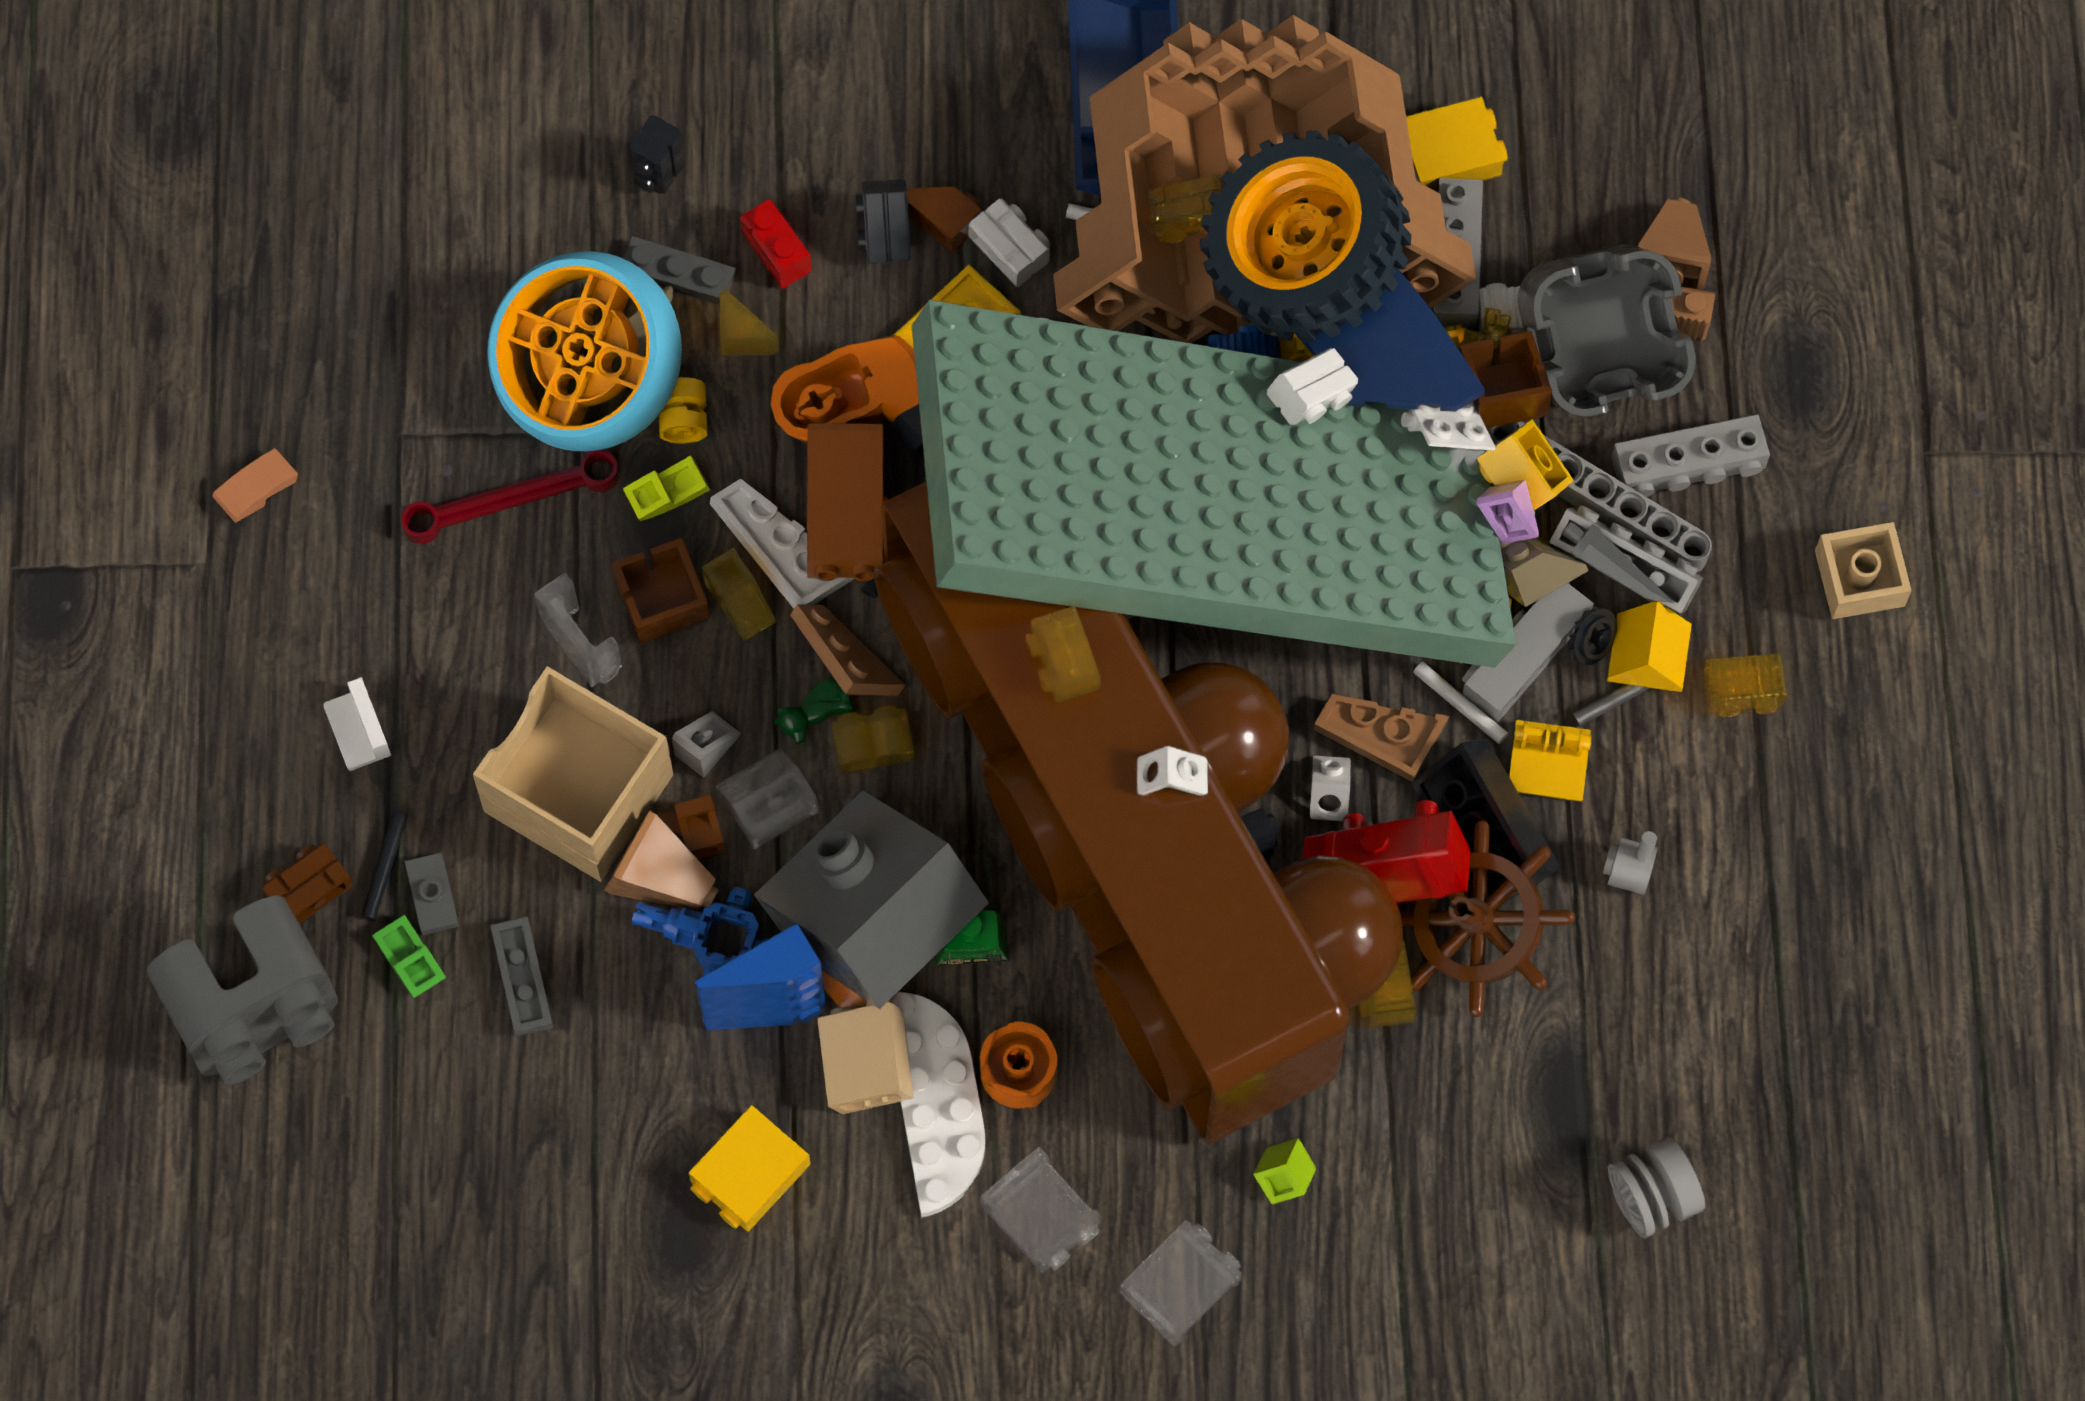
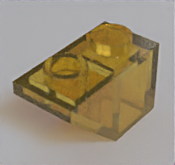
M734 548L702 567L705 585L744 641L776 622L753 575Z

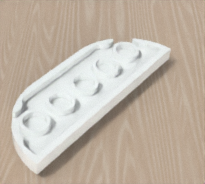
M897 992L889 1002L903 1010L914 1099L901 1101L921 1217H926L941 1212L956 1203L964 1196L966 1190L971 1186L976 1176H978L984 1160L985 1130L971 1053L959 1024L945 1009L933 1001L915 994Z

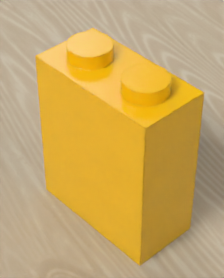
M1482 97L1406 117L1416 181L1437 191L1439 178L1487 180L1501 176L1503 164L1507 161V151L1502 140L1497 141L1494 133L1496 129L1494 113L1491 108L1486 109Z
M751 1105L689 1172L690 1181L693 1184L690 1189L704 1203L707 1204L712 1200L722 1210L719 1212V1215L730 1226L736 1229L740 1225L749 1232L811 1165L810 1157L807 1152Z

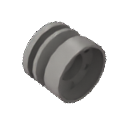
M1666 1137L1645 1147L1646 1166L1634 1154L1626 1156L1625 1164L1617 1160L1608 1166L1609 1179L1617 1204L1633 1229L1644 1239L1654 1235L1655 1226L1660 1230L1668 1228L1667 1209L1679 1221L1692 1217L1705 1209L1704 1195L1695 1171L1681 1147L1671 1137Z

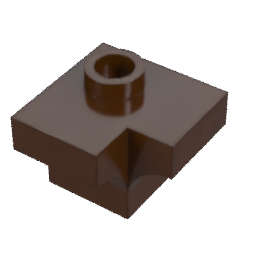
M711 794L675 804V811L658 815L698 861L726 854Z

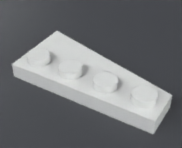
M739 479L711 497L710 505L793 608L797 604L814 605L854 580V578H836L831 581H821L816 578H807V533H805V528L795 520L791 522L777 511V506L742 479Z

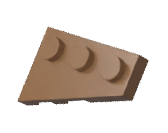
M797 604L790 614L845 694L899 696L906 686L825 606Z

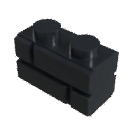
M650 116L641 128L642 133H638L629 145L632 159L631 165L635 177L634 182L647 192L654 190L659 194H665L674 181L673 176L677 177L685 165L682 136L680 130L657 116Z
M906 180L865 181L862 183L863 194L856 195L857 217L864 216L865 229H858L859 251H866L867 262L909 261L911 259Z

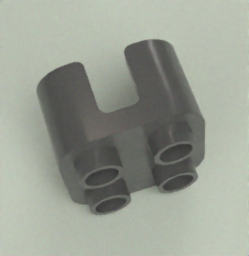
M1623 244L1547 262L1535 267L1525 276L1518 291V308L1523 331H1532L1541 357L1540 364L1544 365L1550 388H1552L1551 403L1574 415L1593 416L1608 412L1607 402L1631 396H1640L1648 401L1659 400L1677 394L1689 383L1695 370V350L1691 336L1679 331L1676 324L1671 298L1682 295L1677 271L1668 259L1647 249Z
M271 896L253 902L238 910L233 916L234 924L252 955V962L258 972L255 977L231 990H224L218 985L196 943L190 939H185L162 952L150 963L146 970L150 982L200 1073L204 1076L219 1074L226 1085L242 1082L259 1072L266 1064L262 1053L288 1038L294 1047H303L321 1039L334 1027V1022L329 1013L337 1005L338 997L328 974L287 901L282 896Z

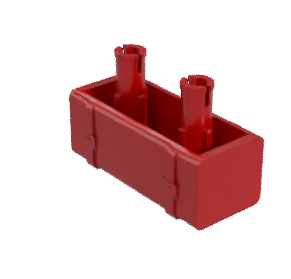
M1430 800L1417 802L1414 807L1415 816L1412 818L1368 826L1363 815L1350 813L1343 817L1342 830L1307 836L1304 840L1302 859L1316 856H1335L1359 863L1382 880L1392 893L1397 904L1433 897L1435 899L1444 898L1446 895L1467 892L1469 846L1452 811L1439 813L1437 804Z

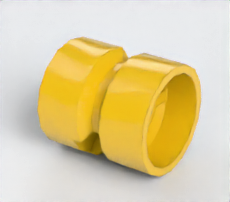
M687 377L677 379L670 399L659 414L660 438L664 441L679 444L693 443L707 436V415L703 411L706 407V386L704 382Z

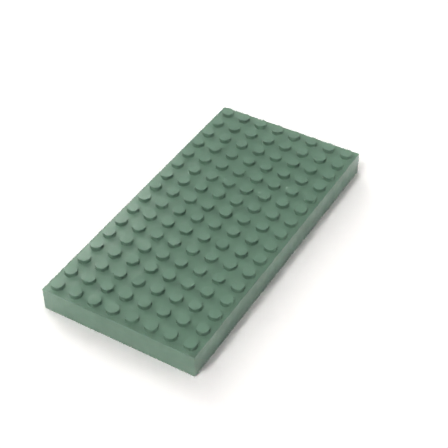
M933 300L927 302L913 322L912 334L937 587L1493 668L1516 646L1500 540L1477 505V497L1491 487V483L1481 474L1479 469L1480 463L1476 459L1485 450L1428 446L1422 431L1412 432L1408 430V427L1402 426V414L1408 412L1409 409L1387 408V403L1366 402L1365 406H1349L1348 402L1336 411L1332 407L1327 408L1326 413L1311 424L1305 419L1296 425H1290L1281 414V408H1277L1267 396V389L1280 373L1302 362Z

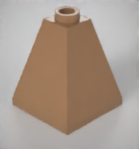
M1684 198L1667 199L1638 247L1658 253L1668 259L1677 271L1681 287L1704 291L1711 263V255L1697 204H1692Z
M649 811L638 827L603 891L613 895L698 911L701 906L706 908L711 905L719 889L713 886L716 879L657 814Z

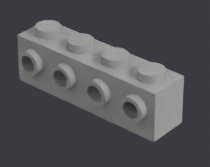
M1439 178L1436 192L1441 195L1446 230L1471 244L1476 280L1430 309L1443 327L1462 324L1463 328L1476 329L1479 315L1483 180Z
M1758 414L1616 443L1611 459L1617 480L1648 497L1658 490L1669 488L1670 491H1680L1688 488L1692 483L1705 481L1706 484H1715L1731 475L1741 474L1743 477L1756 475L1766 468L1770 453Z
M1580 505L1578 510L1573 507L1566 509L1549 543L1571 553L1576 544L1562 534L1570 522L1574 523L1585 533L1594 524L1600 529V532L1674 602H1661L1662 604L1679 613L1687 610L1703 580L1702 576L1696 574L1699 569L1698 567L1681 558L1675 563L1663 556L1665 553L1663 548L1647 540L1644 545L1630 538L1633 534L1630 530L1616 523H1612L1611 527H1608L1597 521L1600 516L1598 513L1585 506Z

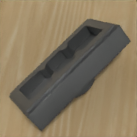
M442 852L405 861L422 936L460 927Z

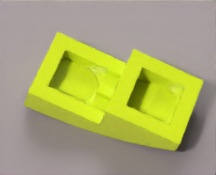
M690 455L659 474L655 470L624 487L623 490L638 519L643 521L675 509L710 491V488L695 459Z

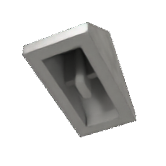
M711 711L674 733L672 737L674 754L704 778L735 743L741 733Z

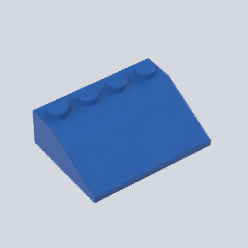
M798 924L695 981L703 1025L707 1031L793 1025L800 1020L806 1023L822 1013L821 1008L826 1006L821 962Z

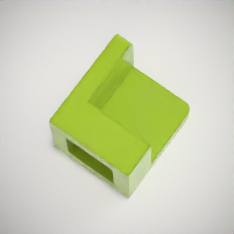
M1299 1138L1266 1148L1257 1165L1254 1176L1270 1203L1276 1204L1305 1195L1316 1167Z

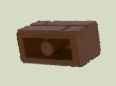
M324 842L317 847L312 844L302 849L296 856V862L286 869L278 867L271 871L265 877L264 881L266 883L261 886L266 898L271 896L284 897L299 924L353 886L350 876Z

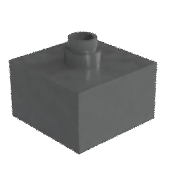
M862 791L754 894L781 932L798 924L821 962V970L878 1009H881L989 904L948 842L865 791Z

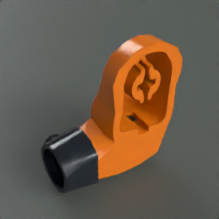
M891 335L844 346L813 362L796 365L786 370L773 386L772 411L776 422L789 436L807 443L808 423L878 424L886 419L892 423V430L912 457L916 459L924 458L914 348L900 336Z

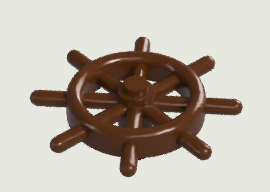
M1480 820L1475 824L1474 851L1470 853L1469 873L1473 872L1472 898L1465 892L1447 895L1452 900L1451 903L1456 905L1455 909L1449 907V911H1436L1440 898L1416 900L1414 912H1400L1402 927H1414L1418 945L1427 958V961L1409 978V989L1412 991L1421 989L1438 971H1441L1456 980L1469 983V1013L1473 1017H1480L1484 1012L1485 984L1500 981L1519 971L1535 989L1542 990L1546 988V977L1529 959L1540 942L1544 925H1570L1575 921V914L1571 910H1544L1540 893L1530 878L1550 858L1551 850L1549 847H1538L1520 866H1517L1501 856L1490 854L1489 824L1484 820ZM1488 871L1500 873L1508 878L1487 899ZM1518 891L1522 900L1523 910L1498 911ZM1522 925L1520 935L1515 944L1498 928L1499 926ZM1460 926L1442 946L1439 945L1434 927ZM1487 937L1504 956L1485 965ZM1471 938L1470 966L1453 961L1451 957Z

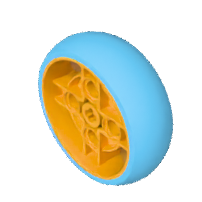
M583 251L558 255L541 262L526 272L513 284L499 304L492 321L488 339L490 376L495 392L507 413L522 429L538 440L570 451L601 450L626 442L638 435L664 409L676 386L681 366L682 345L679 324L674 309L663 290L649 275L633 263L618 256L601 252ZM587 279L580 297L567 299L556 304L543 316L537 314L543 304L558 290L575 281ZM629 296L635 303L644 324L646 356L639 354V343L635 329L623 313ZM598 308H601L602 319L595 325L593 323V314ZM555 330L557 332V341L550 347L548 337ZM582 346L588 349V353L585 357L582 353H580V349ZM525 347L530 348L534 373L541 385L546 389L541 405L534 397L527 380L524 361ZM620 355L622 364L620 369L614 373L612 362L615 357ZM574 377L577 384L576 389L569 395L567 384ZM626 387L634 389L626 401L610 415L596 422L582 425L588 406L604 403L617 396Z

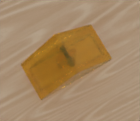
M724 289L720 293V347L722 356L774 355L779 350L777 335L731 293Z

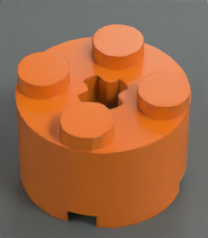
M1012 1022L989 1034L983 1043L980 1053V1075L984 1090L996 1102L1006 1107L1032 1108L1039 1105L1052 1091L1057 1078V1053L1046 1032L1031 1023ZM1018 1060L1025 1062V1067H1021L1020 1070L1013 1069V1065H1016Z

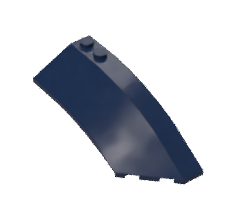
M1068 0L1076 190L1101 196L1089 97L1163 47V40L1178 31L1177 0Z
M1302 200L1299 203H1308V200ZM1273 226L1269 231V235H1273ZM1398 268L1393 276L1398 282L1395 290L1390 292L1386 289L1379 298L1383 305L1376 312L1370 307L1361 314L1360 317L1363 323L1353 328L1348 322L1339 327L1341 334L1329 338L1325 332L1316 333V341L1305 342L1295 333L1313 356L1330 348H1335L1344 360V365L1349 366L1356 375L1358 384L1350 392L1352 399L1349 401V406H1365L1366 402L1387 403V408L1418 410V405L1440 406V411L1456 412L1485 394L1484 387L1436 315Z

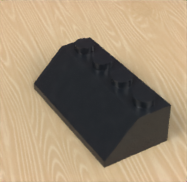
M1488 739L1460 743L1411 782L1421 801L1430 800L1435 802L1437 808H1439V813L1452 811L1469 846L1470 853L1474 851V826L1480 820H1484L1489 824V853L1501 856L1517 866H1520L1538 847H1549ZM1552 851L1550 858L1530 877L1536 886L1560 868ZM1488 871L1487 899L1508 878L1500 873ZM1470 872L1468 885L1472 890L1473 872ZM1516 891L1510 899L1518 896V891Z

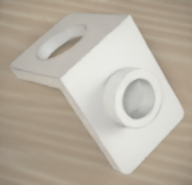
M1169 746L1140 756L1137 760L1138 794L1146 795L1169 786L1200 796L1207 794V759L1203 756ZM1156 761L1158 764V774L1149 783L1147 779L1148 768Z
M1313 757L1310 803L1311 819L1342 821L1343 817L1348 814L1350 758ZM1325 795H1334L1339 798L1341 804L1336 810L1326 811L1319 806L1318 802Z

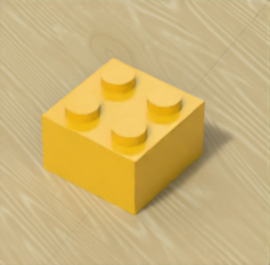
M1533 419L1494 444L1495 450H1487L1476 458L1480 463L1479 469L1483 477L1495 486L1526 480L1533 511L1553 499L1574 481Z

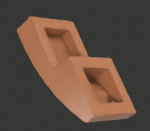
M274 448L233 475L213 492L212 497L236 523L263 508L268 497L296 483L298 473Z

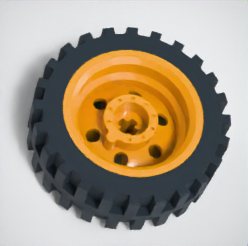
M1308 130L1304 139H1299L1294 132L1283 134V142L1276 145L1269 139L1260 143L1259 146L1262 151L1253 157H1250L1246 152L1238 159L1242 165L1233 174L1227 170L1220 178L1225 185L1219 194L1212 191L1208 199V203L1213 207L1212 213L1202 217L1201 226L1208 233V237L1200 239V250L1209 258L1203 264L1206 272L1214 280L1213 285L1248 323L1252 322L1259 331L1270 335L1273 330L1281 340L1292 341L1294 333H1297L1305 342L1316 341V333L1325 332L1329 338L1340 335L1339 327L1348 322L1355 328L1363 323L1360 317L1361 314L1370 307L1376 312L1383 305L1379 300L1380 296L1386 289L1393 292L1398 285L1397 280L1393 277L1397 268L1403 270L1406 268L1408 258L1402 252V247L1411 245L1412 234L1403 225L1410 222L1408 210L1401 203L1403 197L1400 191L1362 147L1354 142L1348 145L1342 136L1334 133L1330 134L1327 141L1319 131ZM1302 200H1308V203H1299V202L1302 201ZM1273 226V235H1269V231Z

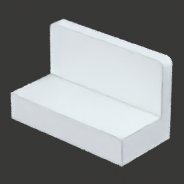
M362 677L348 682L351 693L327 701L323 705L349 771L391 756Z

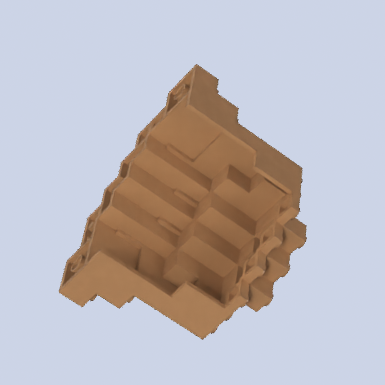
M1294 15L1267 33L1240 19L1215 37L1189 22L1164 39L1163 47L1089 97L1102 203L1076 220L1079 257L1053 274L1057 311L1089 327L1120 331L1137 320L1175 341L1192 344L1213 329L1229 336L1231 333L1238 334V329L1241 326L1254 325L1252 322L1248 323L1213 285L1214 280L1206 272L1203 262L1209 260V258L1200 250V239L1207 238L1208 233L1201 226L1203 215H1211L1213 207L1208 203V199L1212 191L1218 194L1221 192L1225 184L1220 178L1228 170L1233 174L1242 165L1238 159L1246 152L1250 157H1253L1262 151L1259 146L1260 143L1269 139L1276 145L1283 142V134L1294 132L1299 139H1304L1308 130L1319 131L1327 141L1331 133L1340 135L1348 145L1354 142L1362 147L1367 155L1371 156L1389 177L1403 197L1401 203L1408 210L1410 222L1403 225L1412 234L1411 245L1402 247V252L1408 258L1405 270H1399L1429 308H1432L1476 280L1471 244L1446 230L1441 195L1416 181L1400 75L1326 31L1319 35L1317 28Z

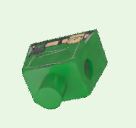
M980 911L935 955L936 966L1008 961L1006 922L997 911Z

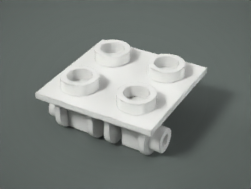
M1473 402L1456 412L1440 411V406L1418 405V410L1409 409L1408 412L1402 414V426L1408 427V430L1412 432L1422 431L1428 446L1481 450L1496 449Z

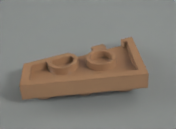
M1332 694L1317 718L1313 730L1413 782L1446 726L1449 716L1440 714L1429 716L1415 713L1416 710L1402 707L1401 710L1378 706L1377 702Z

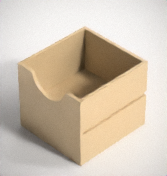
M547 666L532 687L526 707L516 726L502 744L497 748L489 750L473 773L483 810L486 814L602 882L673 777V770L666 736Z

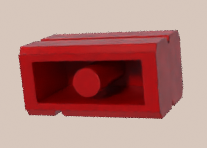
M771 199L764 201L740 217L742 235L769 273L773 274L774 280L781 289L786 288L812 271L810 253Z

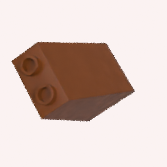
M808 423L807 578H816L821 581H831L836 578H854L858 581L872 580L874 578V569L883 565L881 504L883 503V424Z

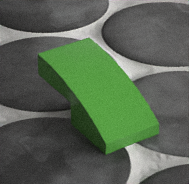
M405 915L372 935V938L413 999L446 979L441 968L426 945L424 946Z

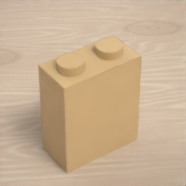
M889 1001L881 1009L866 1002V1007L854 1010L851 1007L835 1008L830 1011V1015L818 1018L828 1107L841 1114H847L914 1099L904 1016L901 1008Z

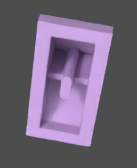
M1526 480L1490 487L1477 497L1478 507L1503 544L1539 537Z

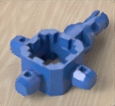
M735 887L730 892L726 901L727 905L714 903L704 908L703 913L684 907L682 910L672 908L671 911L638 902L636 905L637 912H634L632 918V925L662 932L665 938L672 939L673 944L693 949L700 966L704 967L702 977L737 958L733 955L731 958H727L723 954L710 953L705 948L711 927H714L715 922L721 924L722 921H725L729 925L745 927V931L748 934L739 956L769 940L764 937L762 940H759L761 936L759 924L753 913L749 912L751 904L750 891L740 887Z

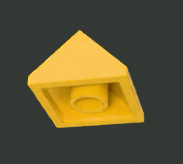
M1653 601L1617 613V632L1612 646L1607 681L1682 692L1692 624L1659 601Z

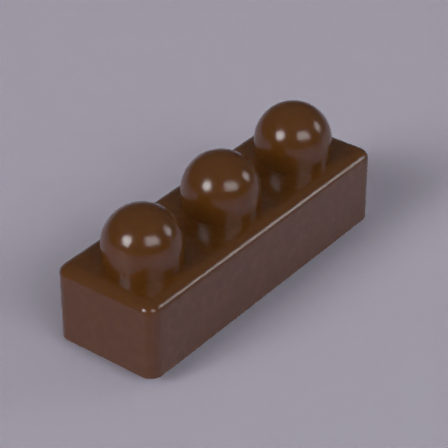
M927 481L882 503L885 564L874 569V580L883 608L896 638L917 678L939 711L948 719L961 713L965 717L987 757L981 762L982 775L1004 831L1023 867L1046 902L1057 912H1061L1069 907L1073 909L1097 952V955L1091 958V968L1105 1008L1130 1058L1155 1097L1168 1110H1173L1183 1105L1203 1141L1207 1145H1211L1334 1080L1339 1071L1350 1019L1349 1009L1375 994L1391 976L1397 965L1402 948V920L1398 905L1387 886L1377 875L1354 861L1335 856L1309 857L1291 863L1272 873L1238 814L1239 811L1257 802L1273 787L1287 759L1289 750L1287 718L1280 701L1271 688L1248 670L1222 662H1204L1189 665L1160 678L1128 623V620L1136 617L1135 615L937 587ZM1166 746L1205 757L1207 759V794L1200 796L1169 786L1146 795L1138 794V758ZM1156 761L1148 768L1147 779L1149 783L1158 774V764Z

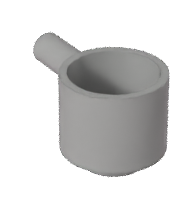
M1650 831L1643 833L1640 842L1621 837L1618 846L1610 845L1603 874L1609 875L1607 885L1645 895L1658 849L1655 847L1657 842L1655 833Z

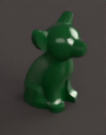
M833 676L829 677L812 688L800 707H782L777 709L780 716L774 720V724L779 725L783 733L791 736L796 744L803 743L806 740L808 725L821 724L827 718L834 715H842L845 719L851 717L852 705L849 695L844 693Z

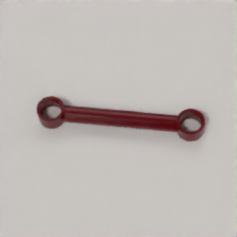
M593 450L583 457L581 465L438 507H433L427 502H414L408 505L402 513V527L406 537L411 542L427 544L438 536L441 528L585 486L595 492H605L613 488L618 481L619 470L617 461L606 450ZM604 461L614 468L612 474L604 480L591 479L587 475L588 467L594 462ZM419 513L429 514L435 519L433 526L422 533L410 530L408 527L409 520Z

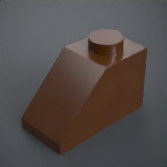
M956 187L907 188L908 217L949 252L953 253L969 237L968 225L982 213L978 200L970 193L966 192L963 194Z

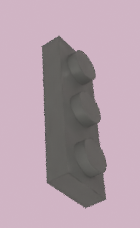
M632 236L623 258L642 269L659 286H672L673 290L721 305H725L736 276L735 267Z
M528 916L490 925L516 1037L553 1028Z

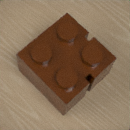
M1532 331L1499 337L1496 365L1491 366L1494 348L1492 339L1459 346L1460 353L1485 389V394L1474 400L1473 403L1486 428L1549 416L1552 388H1550L1544 365L1540 364L1541 357Z
M682 538L650 549L654 566L653 570L648 571L643 552L611 563L615 582L624 605L628 610L629 618L640 644L710 619L708 602Z

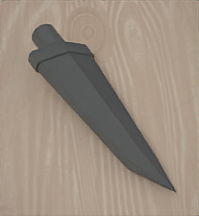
M1570 522L1562 532L1564 536L1576 544L1570 553L1574 558L1583 561L1648 601L1674 603L1594 524L1585 533L1574 523Z

